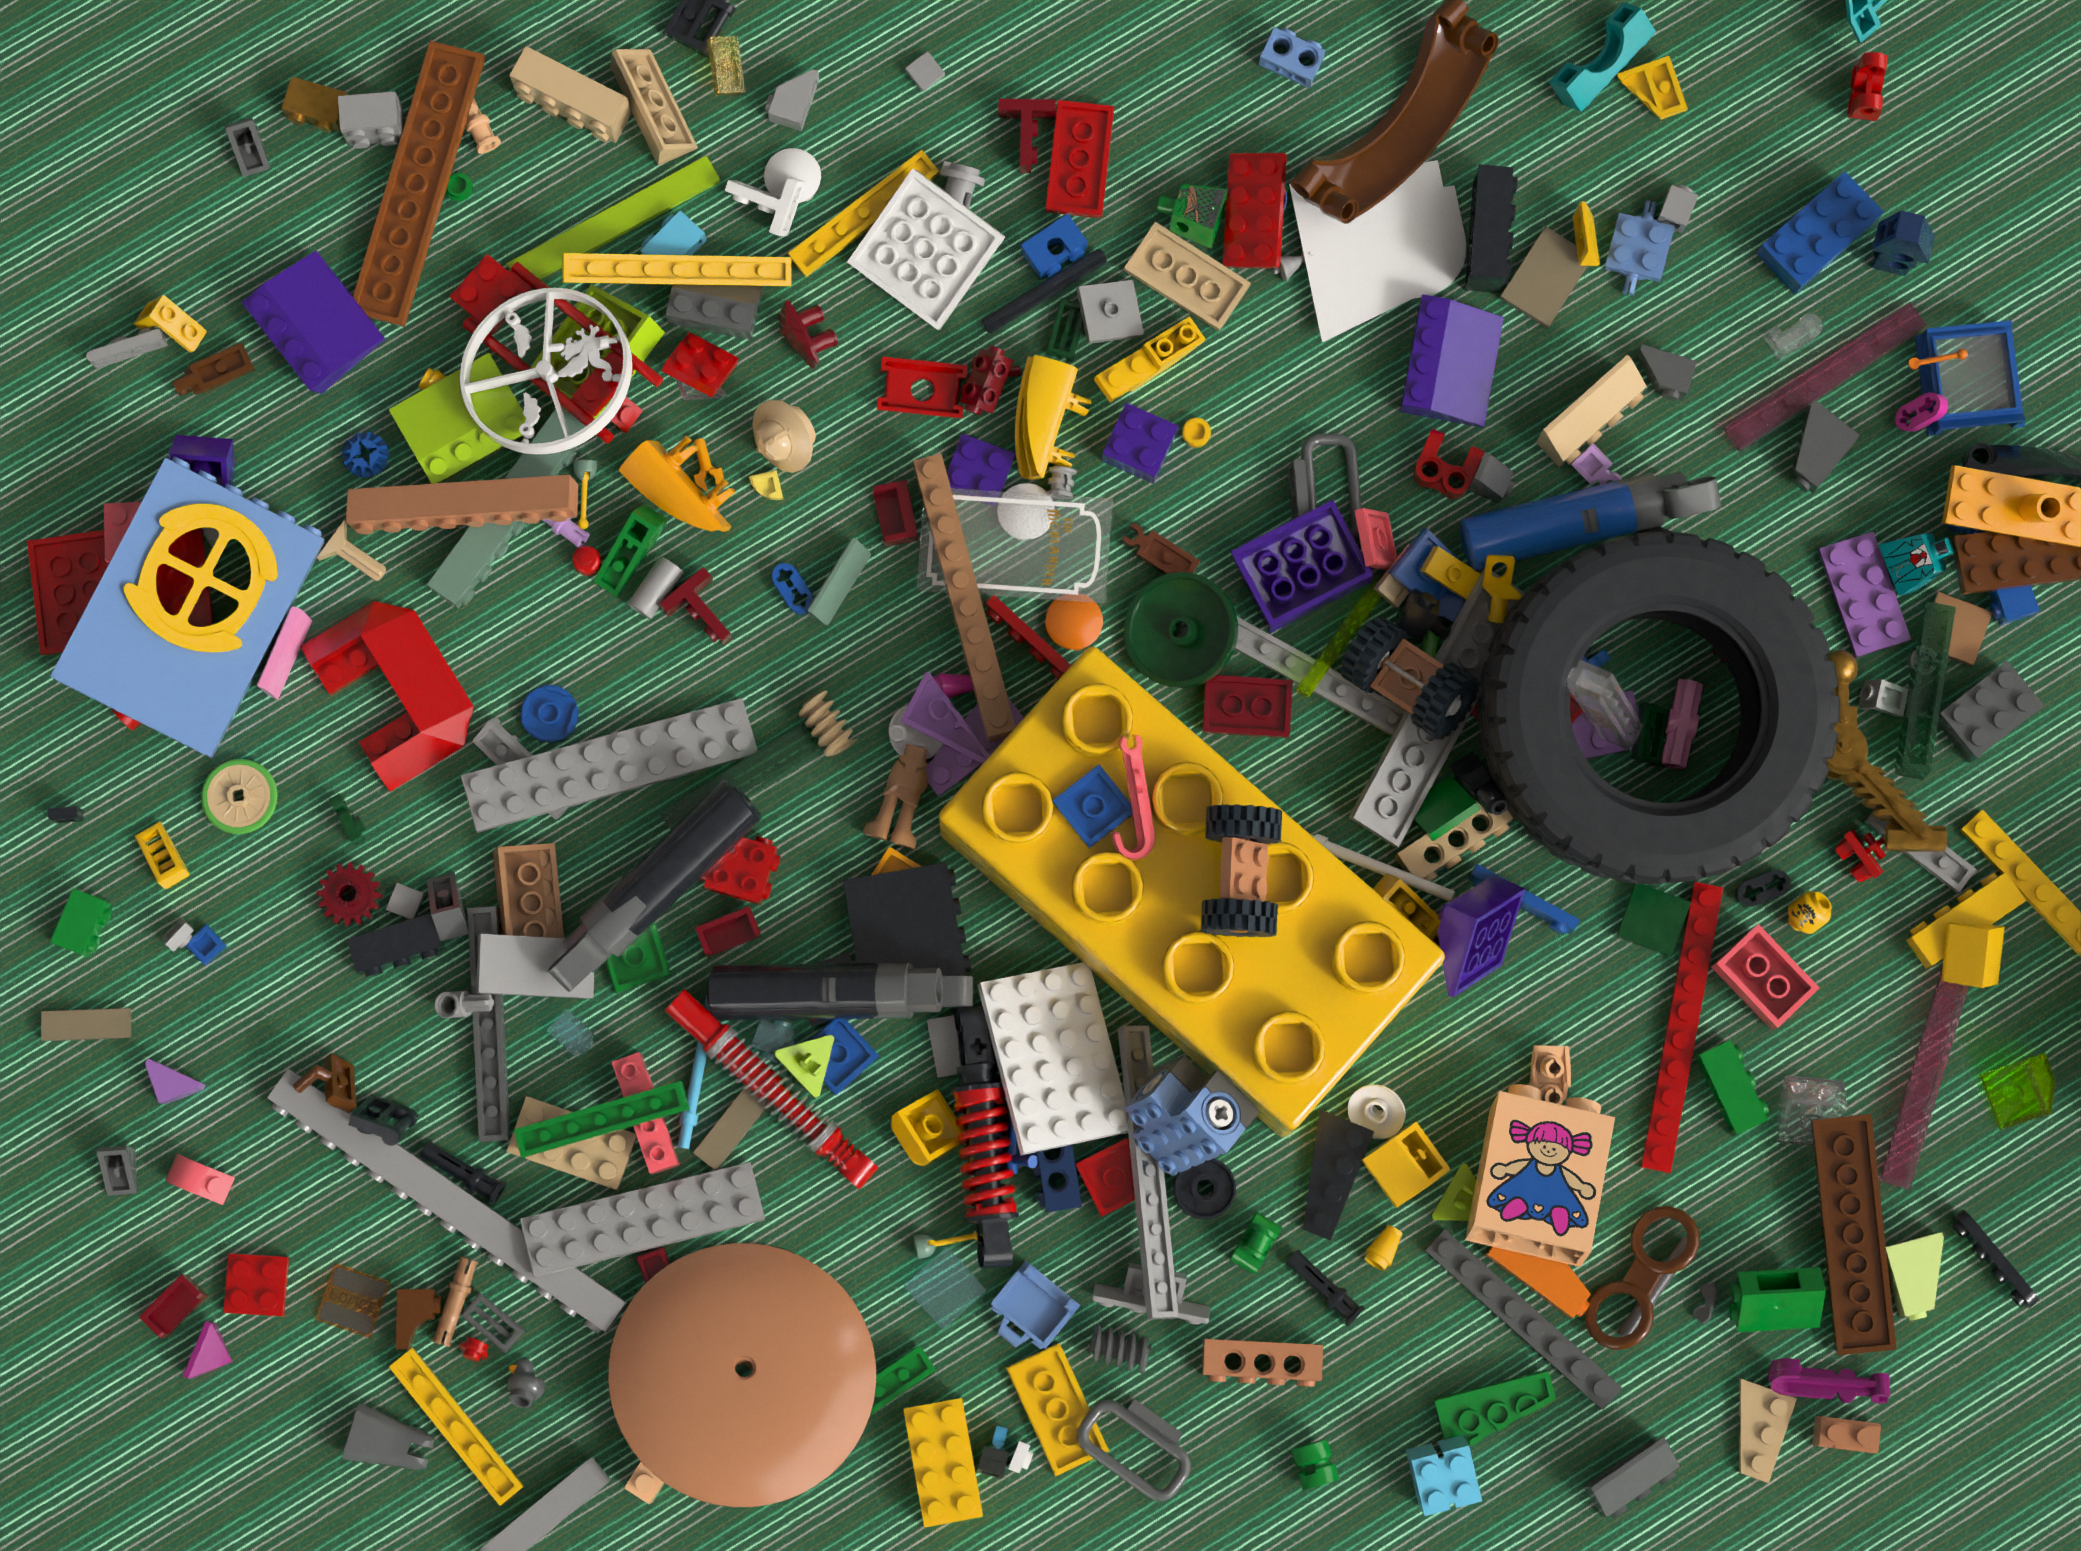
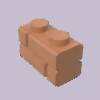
M1816 1416L1813 1446L1878 1454L1881 1424Z

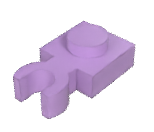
M1594 443L1588 446L1571 463L1590 484L1596 479L1600 482V485L1606 484L1608 480H1622L1618 473L1608 470L1612 466V462Z

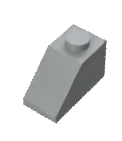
M812 69L777 86L775 94L769 95L765 111H768L770 122L802 131L820 80L817 70Z

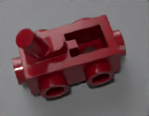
M989 345L987 350L980 348L978 356L973 358L968 382L961 388L962 397L960 402L966 405L964 410L976 415H981L982 411L993 414L1007 377H1019L1021 375V367L1019 365H1012L1014 360L1003 356L1004 350Z

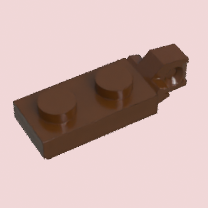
M239 343L189 365L190 368L184 371L186 376L174 381L173 385L179 396L192 391L195 395H198L255 371L243 343Z

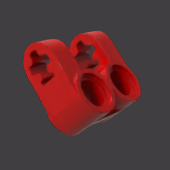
M1867 52L1862 54L1858 62L1855 63L1851 76L1848 118L1875 122L1878 120L1882 112L1883 97L1881 91L1887 68V55L1879 52Z
M1432 428L1414 468V480L1419 486L1439 491L1448 499H1460L1469 489L1485 451L1471 446L1462 467L1443 462L1436 454L1445 434ZM1432 466L1436 470V475L1434 477L1425 476L1422 472V467ZM1457 477L1462 481L1463 486L1458 489L1452 488L1448 483V479Z

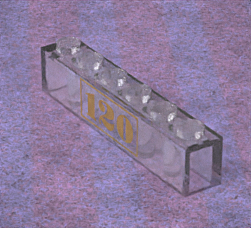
M1580 660L1577 667H1573L1568 674V689L1600 739L1632 751L1644 725L1611 672Z

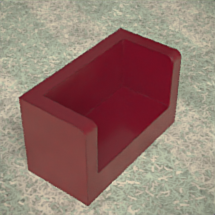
M907 480L874 486L873 493L884 547L918 541Z
M750 906L695 928L707 958L762 937Z
M181 1274L139 1318L159 1338H167L209 1295L189 1275Z

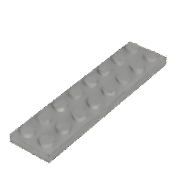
M749 1162L521 1218L520 1221L535 1278L765 1221V1216L752 1165Z

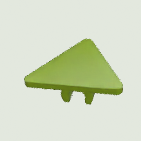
M826 1035L774 1051L776 1059L814 1098L819 1097L834 1037Z
M1463 1163L1460 1165L1432 1214L1433 1220L1469 1221L1476 1179L1467 1164Z

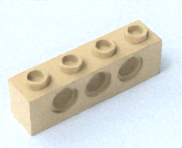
M1478 803L1481 810L1435 841L1424 835L1397 853L1395 858L1405 872L1431 882L1438 877L1437 870L1443 866L1447 869L1452 868L1462 861L1460 858L1461 854L1467 850L1471 854L1486 845L1484 842L1485 838L1491 834L1496 838L1510 829L1508 823L1513 817L1507 809L1500 815L1487 813ZM1473 818H1483L1487 824L1486 830H1475L1472 826ZM1449 834H1459L1463 839L1462 846H1451L1448 842ZM1427 849L1435 850L1439 855L1438 862H1427L1424 858V851Z

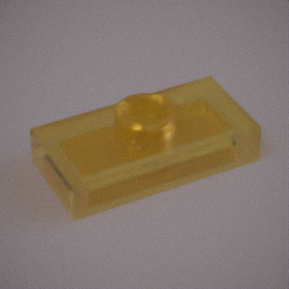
M738 36L709 38L707 41L715 96L743 94L745 86Z

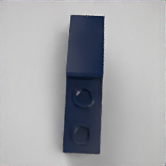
M1901 210L1880 221L1877 226L1872 251H1875L1872 268L1905 276L1911 268L1916 267L1917 261L1929 264L1935 235L1925 216Z

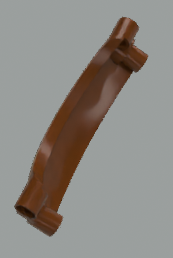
M1444 0L1426 23L1420 51L1409 79L1383 119L1368 134L1346 149L1331 155L1311 157L1290 182L1292 188L1308 203L1318 207L1323 214L1348 224L1384 200L1427 160L1460 116L1499 44V38L1496 33L1480 27L1476 19L1466 16L1469 8L1463 0Z

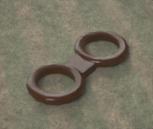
M1662 1206L1645 1212L1635 1222L1630 1235L1631 1250L1635 1261L1623 1281L1609 1282L1599 1287L1589 1297L1588 1302L1590 1305L1585 1311V1325L1590 1336L1601 1346L1612 1350L1629 1349L1639 1344L1649 1334L1653 1324L1654 1313L1650 1296L1664 1274H1674L1686 1268L1696 1257L1700 1246L1699 1230L1694 1219L1684 1210L1672 1206ZM1660 1219L1678 1221L1687 1232L1685 1250L1678 1258L1667 1262L1651 1259L1643 1248V1237L1646 1229ZM1624 1293L1630 1295L1638 1301L1641 1307V1319L1638 1327L1624 1337L1606 1335L1597 1323V1312L1600 1304L1607 1297L1614 1294Z

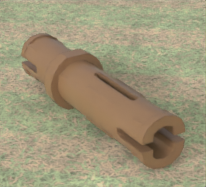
M460 1256L453 1281L449 1283L448 1287L450 1290L435 1336L432 1339V1342L441 1344L444 1332L446 1331L442 1344L448 1347L451 1346L455 1328L465 1298L468 1293L470 1294L471 1280L476 1265H478V1261L470 1259L466 1272H464L468 1259Z

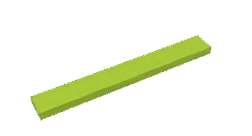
M706 155L506 264L511 271L512 266L519 262L541 280L562 268L563 253L589 254L721 182L720 178Z

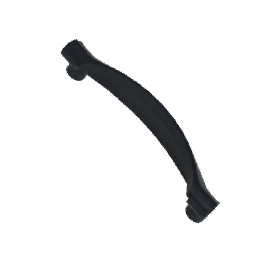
M1977 443L1966 451L1962 457V467L2023 478L2062 476L2081 480V457L2050 449ZM1972 453H1979L1983 457L1984 463L1980 464L1972 457Z

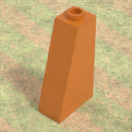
M1492 1246L1485 1253L1486 1257L1569 1319L1574 1318L1576 1315L1581 1317L1589 1307L1590 1303L1587 1299L1591 1294L1568 1264Z

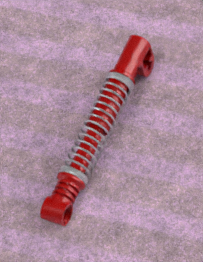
M685 989L664 1010L703 1045V1051L710 1059L717 1058L715 1064L722 1062L724 1064L722 1070L728 1068L730 1070L729 1076L736 1075L738 1077L736 1083H744L743 1089L749 1088L751 1090L750 1096L757 1095V1102L767 1098L768 1100L764 1104V1108H768L773 1104L774 1107L771 1115L781 1111L778 1121H782L787 1117L788 1120L785 1123V1128L795 1124L792 1134H796L801 1130L802 1133L799 1136V1140H803L808 1136L809 1139L806 1142V1147L810 1148L815 1155L828 1156L827 1161L829 1163L833 1160L834 1163L832 1165L834 1167L839 1166L838 1171L856 1188L860 1190L879 1169L858 1148L853 1150L855 1145H848L849 1140L847 1138L845 1140L842 1139L844 1135L834 1120L825 1125L824 1123L828 1119V1115L822 1120L818 1119L817 1116L820 1114L821 1109L813 1114L810 1110L815 1105L814 1103H811L807 1108L803 1105L808 1096L799 1101L796 1097L800 1094L801 1090H797L792 1095L789 1091L794 1086V1083L785 1088L783 1084L787 1077L782 1079L779 1076L780 1071L774 1072L771 1069L773 1064L768 1066L764 1063L766 1058L760 1059L757 1057L759 1051L753 1053L750 1050L752 1045L746 1047L743 1044L745 1039L739 1040L736 1038L738 1032L734 1031L728 1024H721Z

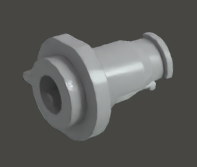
M943 161L940 176L948 178L945 192L968 209L974 187H984L985 179L979 177L980 170Z

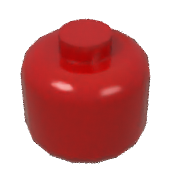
M582 546L574 552L572 563L579 574L591 576L600 570L602 559L594 547Z

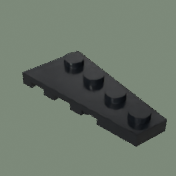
M1319 1110L1303 1230L1327 1240H1332L1363 1163L1361 1160L1367 1153L1375 1131Z

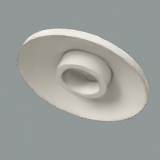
M1375 1084L1363 1086L1353 1093L1348 1103L1350 1121L1375 1131L1373 1139L1390 1138L1398 1133L1404 1124L1406 1116L1404 1104L1394 1091L1385 1086ZM1375 1105L1381 1106L1383 1110H1378Z

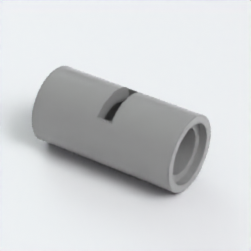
M660 556L627 604L636 612L651 620L660 608L659 603L669 595L684 572L675 564Z

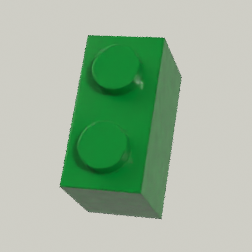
M73 888L50 943L89 958L91 953L96 952L100 944L101 938L98 935L102 925L106 926L111 918V904Z

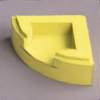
M777 470L749 476L751 485L761 496L771 500H783Z

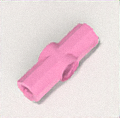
M1679 679L1677 681L1672 709L1669 710L1667 716L1666 739L1660 763L1666 767L1674 769L1686 768L1691 741L1695 738L1699 722L1697 711L1701 700L1703 684L1688 679Z

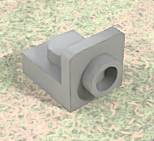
M1883 679L1864 681L1860 691L1859 708L1863 710L1874 709L1894 717H1903L1909 689Z

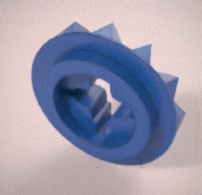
M370 432L356 433L355 436L346 441V445L342 450L343 463L352 474L363 478L379 474L387 465L389 458L388 447L384 440ZM360 445H363L368 451L373 450V453L369 454L370 465L363 458H356L361 454Z

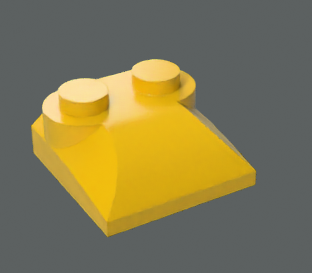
M938 1089L892 1115L891 1128L911 1161L920 1166L929 1164L934 1159L960 1145L961 1143L957 1141V1136L964 1131V1129L956 1126L955 1121L957 1118Z

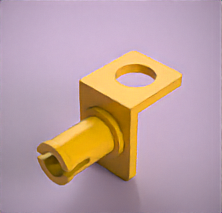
M1488 555L1486 557L1482 587L1492 596L1488 620L1494 623H1504L1509 599H1521V594L1511 585L1515 564L1513 556ZM1499 562L1505 563V574L1501 577H1494L1492 575V567Z

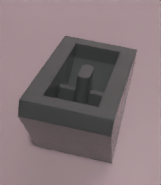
M253 118L225 125L243 177L270 169L260 130Z
M130 1146L97 1148V1156L107 1196L136 1194L135 1148Z

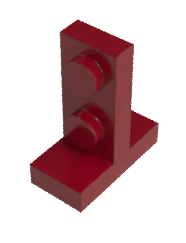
M999 98L998 118H1021L1020 173H1031V164H1037V147H1032V137H1038V120L1032 119H1055V100Z
M702 567L659 604L665 614L670 617L687 603L686 611L695 621L700 618L707 627L703 630L714 643L719 640L724 646L732 639L731 633L697 595V593L713 581L710 573Z

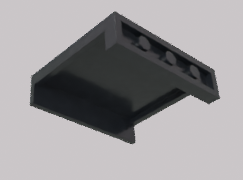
M947 862L843 880L857 963L910 962L913 968H940L942 976H966L967 972H971L969 954L963 955L961 944L966 943L964 926L958 927L956 915H961L959 897L953 898L951 887L957 886L954 869L948 870Z

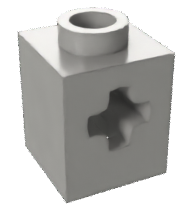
M1671 185L1657 221L1675 226L1674 231L1683 233L1698 195L1694 194L1693 190L1687 186L1677 185L1676 187Z

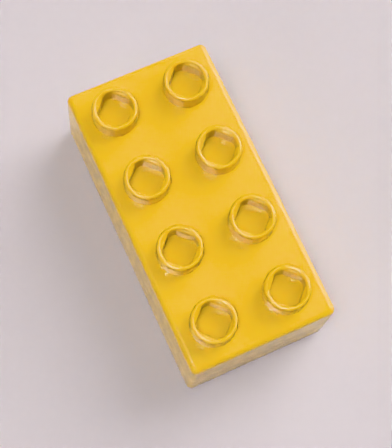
M1088 647L939 813L941 836L948 844L1079 960L1089 966L1096 975L1208 1074H1212L1219 1069L1260 1110L1257 1117L1281 1137L1288 1136L1306 1119L1445 959L1444 952L1096 647ZM1132 734L1138 735L1143 742L1141 754L1155 833V844L1151 852L1138 860H1130L1128 857L1118 853L1112 840V833L1117 831L1126 849L1131 850L1136 847L1137 839L1133 815L1089 849L1053 804V800L1099 764L1130 802L1123 754L1119 749L1118 740L1120 736L1125 737L1127 747L1131 748L1134 745ZM1224 804L1265 806L1266 808L1272 807L1282 811L1281 842L1268 844L1269 861L1266 878L1267 893L1265 901L1278 904L1276 936L1236 937L1201 932L1202 901L1222 899L1220 898L1222 842L1211 841L1205 838L1206 811L1208 806H1222Z

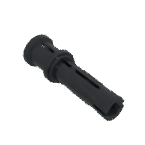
M431 1141L427 1142L421 1151L420 1158L427 1160L444 1172L466 1184L468 1191L471 1193L476 1191L489 1199V1203L492 1205L498 1201L506 1187L507 1182L504 1180L499 1182L486 1174V1170L482 1167H477L476 1169L454 1155L434 1145Z
M1299 1249L1286 1262L1327 1301L1325 1304L1329 1310L1333 1309L1345 1320L1347 1327L1365 1309L1363 1305L1359 1306L1346 1294L1347 1290L1345 1288H1338Z

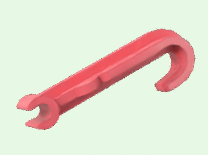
M1132 734L1134 745L1131 748L1127 747L1126 738L1123 736L1119 737L1118 746L1123 754L1137 844L1131 850L1126 849L1117 831L1112 833V840L1118 853L1128 857L1130 860H1138L1151 852L1155 844V833L1141 754L1143 742L1138 735Z

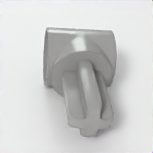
M468 991L443 992L435 1000V1010L442 1018L469 1017L472 1012L491 1011L494 1005V999H492L490 994L471 995ZM452 1000L455 1002V1009L452 1007Z

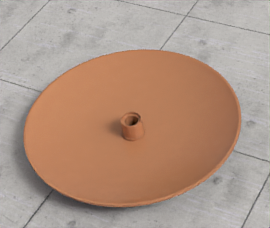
M732 1243L701 1249L685 1255L655 1274L640 1289L630 1302L617 1327L610 1352L608 1383L611 1404L621 1433L634 1454L656 1477L680 1493L699 1501L728 1507H757L782 1502L808 1491L830 1476L845 1461L863 1434L870 1417L876 1388V1362L871 1337L860 1311L843 1287L828 1273L807 1259L787 1250L753 1243ZM740 1365H746L751 1369L752 1373L747 1377H741L736 1373L735 1369Z

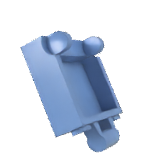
M1027 1261L1022 1264L990 1304L992 1305L991 1309L999 1316L1001 1314L1004 1315L998 1331L1000 1336L1015 1348L1029 1338H1032V1343L1039 1349L1047 1348L1081 1306ZM1009 1321L1014 1323L1025 1334L1020 1337L1007 1326Z

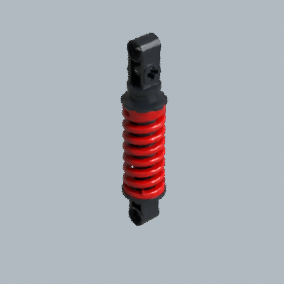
M983 1006L956 1007L954 1022L957 1031L960 1066L956 1067V1073L960 1075V1085L951 1088V1093L956 1098L955 1111L964 1113L955 1121L957 1127L965 1129V1131L958 1134L957 1141L967 1145V1147L960 1149L958 1153L961 1159L968 1160L967 1163L961 1165L960 1172L967 1176H974L964 1180L961 1185L966 1191L976 1192L965 1196L963 1199L964 1205L976 1207V1209H967L963 1222L976 1224L977 1258L981 1269L1011 1266L1013 1252L1008 1221L1019 1218V1213L1017 1212V1203L1013 1200V1197L1003 1200V1195L1012 1194L1015 1191V1186L1013 1184H1001L1002 1179L1011 1178L1014 1175L1012 1169L1000 1168L999 1165L1012 1160V1155L1002 1150V1147L1009 1146L1011 1143L1008 1137H1001V1131H1006L1009 1128V1124L1006 1121H999V1116L1005 1115L1008 1112L1006 1106H998L999 1103H1004L1005 1092L1002 1082H997L995 1078L997 1063H992L990 1033ZM970 1045L979 1046V1051L971 1050Z

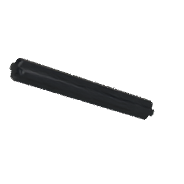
M1100 249L1094 250L988 315L981 321L984 329L989 334H992L1106 264L1105 254Z

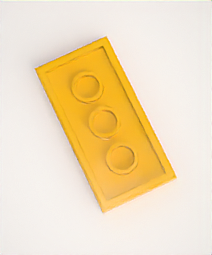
M1060 1343L1006 1367L1055 1476L1094 1459L1084 1452L1077 1440L1078 1427L1090 1408ZM1095 1422L1089 1431V1439L1107 1453L1109 1449Z

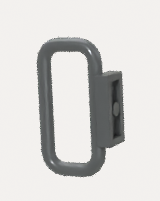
M1343 434L1312 435L1302 445L1301 460H1293L1287 466L1292 520L1317 508L1312 450L1318 445H1340L1343 447L1346 456L1352 524L1350 532L1355 541L1359 539V532L1354 510L1361 509L1362 507L1355 445L1350 438Z
M1132 1399L1127 1408L1113 1400L1097 1402L1089 1410L1078 1427L1077 1440L1085 1453L1154 1501L1171 1499L1182 1487L1191 1471V1461L1188 1454L1176 1444L1183 1433L1135 1399ZM1102 1413H1113L1177 1459L1179 1469L1166 1488L1156 1489L1090 1441L1089 1431Z

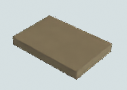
M1545 226L1500 299L1544 327L1549 328L1588 266H1580L1575 244Z

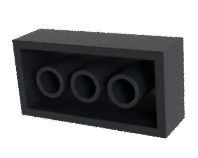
M1479 164L1473 178L1465 290L1499 293L1502 285H1506L1507 279L1510 277L1512 261L1507 260V257H1509V251L1512 250L1514 233L1509 232V229H1511V224L1514 222L1516 205L1511 204V202L1513 201L1514 194H1516L1518 178L1513 177V167Z

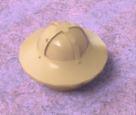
M771 399L761 403L754 412L752 423L757 446L756 452L761 453L772 465L781 471L794 473L803 470L811 461L813 443L816 437L809 418L799 407L790 406L784 401Z

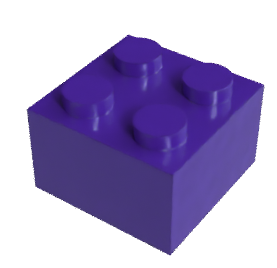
M1125 403L1103 451L1102 462L1154 484L1177 435L1178 425Z

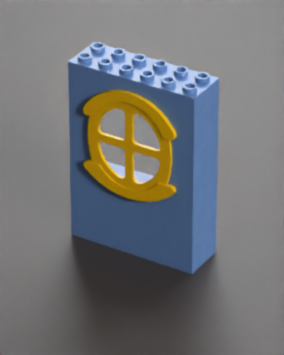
M173 457L172 461L165 458L50 677L213 758L324 545V538L321 537V531L308 524L304 528L294 524L295 518L285 512L279 511L277 515L269 511V505L255 497L251 501L243 498L242 491L230 484H226L224 488L216 484L217 480H215L214 476L202 470L198 474L191 471L190 464L177 457ZM210 527L219 532V537L201 568H196L168 552L169 546L178 537L191 530ZM231 539H236L243 545L250 560V585L244 591L231 586L213 575V570L228 541ZM161 564H167L194 579V585L177 615L167 613L157 595L156 574ZM207 586L238 601L239 606L237 610L217 624L195 627L188 623L190 613L201 592Z

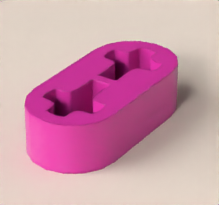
M1926 393L1898 409L1895 416L1896 425L1904 431H1919L1941 419L1947 412L1948 402L1941 394ZM1932 401H1936V405L1933 407L1934 411L1926 410L1932 407ZM1910 414H1915L1916 416L1910 419L1911 424L1907 423Z

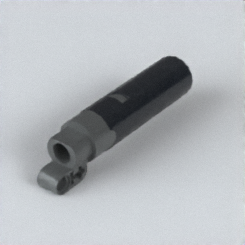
M910 962L715 965L710 971L707 982V1002L710 1014L718 1021L901 1019L913 1017L914 1012H940L942 1007L973 1006V977L942 976L940 968H913Z

